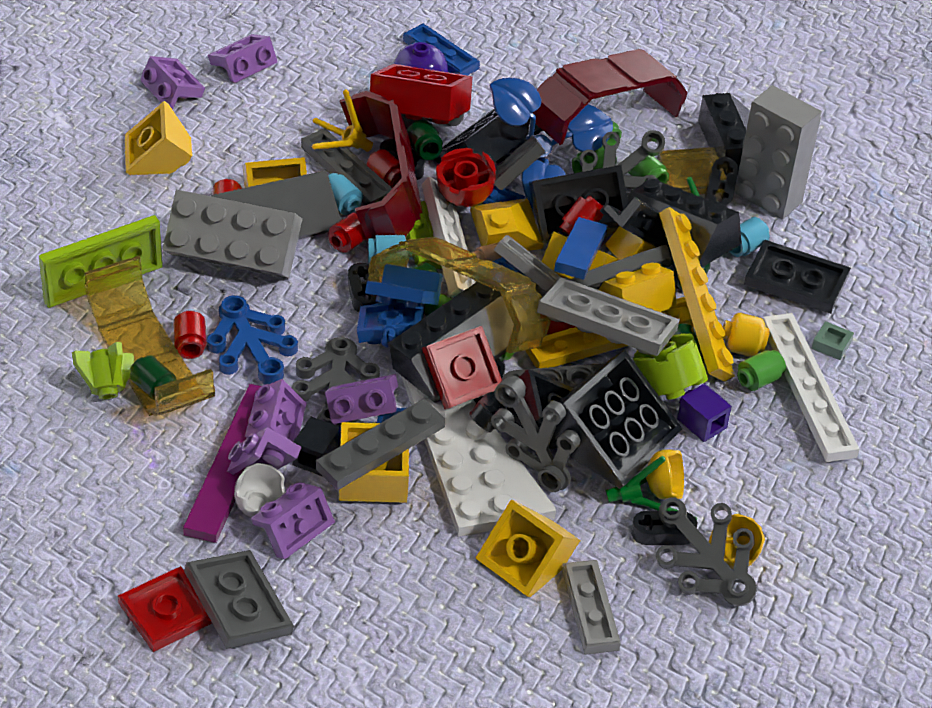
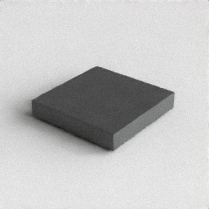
M534 135L496 167L495 185L499 190H503L545 153L541 143Z

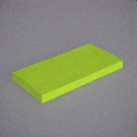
M153 215L38 255L43 299L46 306L51 308L162 268L160 221Z

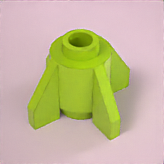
M121 342L113 343L108 349H99L91 353L90 351L77 350L72 352L73 365L90 388L92 394L98 395L99 399L107 400L118 397V393L124 390L130 377L134 355L133 353H123Z

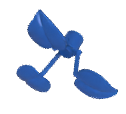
M502 78L493 81L489 86L498 117L510 126L524 125L530 118L529 133L526 136L528 140L534 135L536 116L533 112L541 106L539 92L532 84L519 78ZM587 104L569 123V132L566 133L565 139L572 137L573 146L580 152L598 150L602 147L603 136L607 132H612L613 122L601 110ZM542 134L535 137L541 143L545 153L524 170L521 175L523 190L533 211L529 181L566 175L560 166L549 165V160L545 157L551 153L552 147L558 143Z

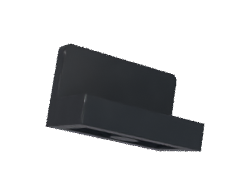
M636 197L633 198L623 212L609 204L603 208L623 229L656 247L666 238L659 215L660 211Z

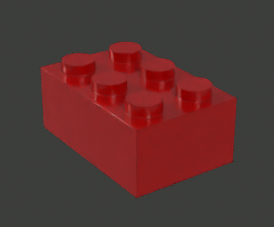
M392 64L371 74L370 92L381 95L388 101L393 100L394 104L398 105L400 113L405 114L407 119L419 120L426 117L432 118V122L436 124H448L449 121L459 118L460 115L470 110L473 76Z

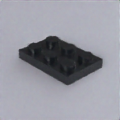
M764 240L745 276L744 285L831 314L848 280L851 267Z

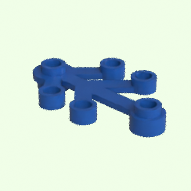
M232 295L224 298L218 309L219 317L222 320L214 333L208 335L207 349L214 354L224 352L226 350V336L234 325L238 333L227 352L219 357L220 372L226 375L236 373L239 368L238 358L247 346L258 364V378L264 385L283 379V362L278 358L269 357L261 343L279 347L280 354L287 357L293 356L298 352L297 338L292 335H282L285 332L284 317L250 310L246 300L241 296ZM249 322L264 325L267 331L251 327Z

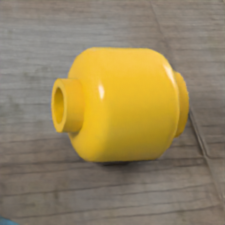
M736 313L731 318V321H724L722 327L725 331V336L723 339H725V346L730 352L752 357L759 351L763 352L769 338V328L765 327V321L762 318L744 313Z

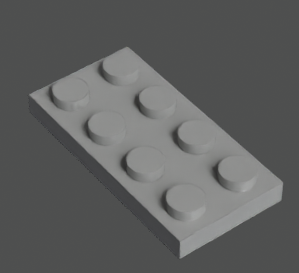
M563 277L539 301L537 313L546 315L552 321L568 323L576 326L582 332L595 333L606 337L612 343H623L636 348L640 353L656 356L659 355L675 334L680 319Z

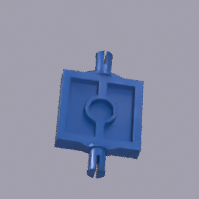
M395 299V304L378 303L360 306L357 326L358 342H367L372 345L382 343L384 347L388 348L390 341L424 319V305L423 309L405 307V300Z

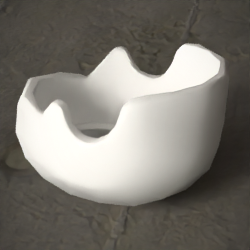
M256 463L246 467L235 485L234 497L239 510L252 518L260 512L263 505L275 501L285 494V478L283 474L268 464Z

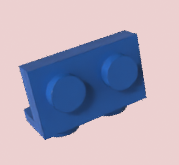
M386 264L384 266L382 282L367 281L365 293L377 295V302L395 304V299L405 300V307L423 309V304L438 305L443 275L437 272Z

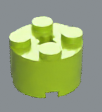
M692 334L673 335L671 337L672 342H668L658 356L643 354L638 350L634 353V363L658 396L665 395L667 400L676 399L685 394V388L700 385L708 380L703 361Z

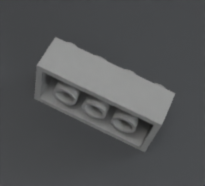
M773 85L755 98L751 103L735 193L781 219H784L803 202L822 111Z
M176 189L162 250L174 256L289 279L302 218L292 212Z

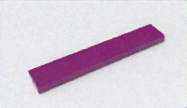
M249 384L183 526L184 536L217 543L235 503V485L239 476L244 471L242 469L234 475L227 472L231 463L228 457L237 442L242 443L247 439L245 434L255 393L262 386Z

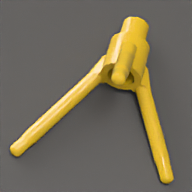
M345 89L343 95L352 125L342 130L332 124L314 118L313 123L342 136L341 141L313 144L312 148L314 150L337 147L361 148L366 152L371 150L373 142L368 140L366 134L362 132L363 130L358 122L349 91Z

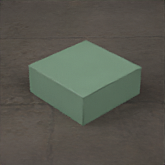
M825 321L814 338L811 349L841 360L853 340L854 332Z

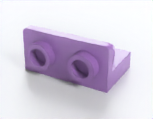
M256 34L246 36L208 54L210 64L226 69L230 82L234 83L277 63L270 36Z
M150 56L142 72L141 82L161 103L163 101L167 102L172 110L178 97L188 99L189 97L201 98L205 87L176 58Z
M396 374L332 386L325 392L331 422L337 424L395 412L397 406L393 391L399 387Z
M283 379L263 385L255 393L245 437L248 438L251 433L256 434L262 429L269 427L293 442L300 432L307 403Z
M266 427L256 434L251 433L242 443L237 442L228 457L231 463L227 472L234 475L245 467L256 463L272 465L278 470L297 459L302 447L271 428Z
M302 482L288 487L285 494L277 500L263 505L260 512L251 518L254 526L265 529L276 557L284 560L335 523L322 488Z

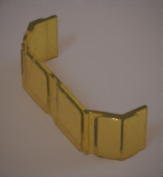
M437 237L401 241L399 244L393 245L371 257L368 281L382 282L384 266L386 264L407 267L409 258L417 254L500 291L514 324L506 352L514 353L541 347L543 337L548 332L551 320L546 315L537 313L542 296L536 292V284L531 282V278L495 262L476 258V254Z
M140 256L85 272L86 296L96 320L98 331L107 348L115 342H121L123 353H133L134 362L141 357L152 355L176 376L175 381L155 387V400L134 384L129 377V385L149 416H160L215 397L212 369L192 375L155 316L142 279Z

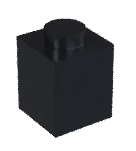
M310 416L293 441L302 448L297 459L292 461V465L322 476L316 470V460L340 447L341 427Z

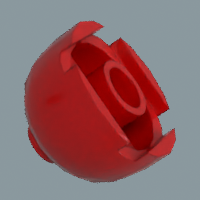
M471 148L455 149L444 154L441 158V163L436 167V180L439 192L449 203L455 206L472 207L483 203L494 188L496 180L494 161L484 152H482V156L473 153Z

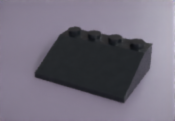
M626 350L599 366L559 401L566 409V416L556 425L551 441L558 449L557 439L565 430H572L577 433L580 438V445L570 454V457L621 489L649 463L651 457L656 452L662 450L682 430V427ZM543 416L537 420L540 426L544 418Z

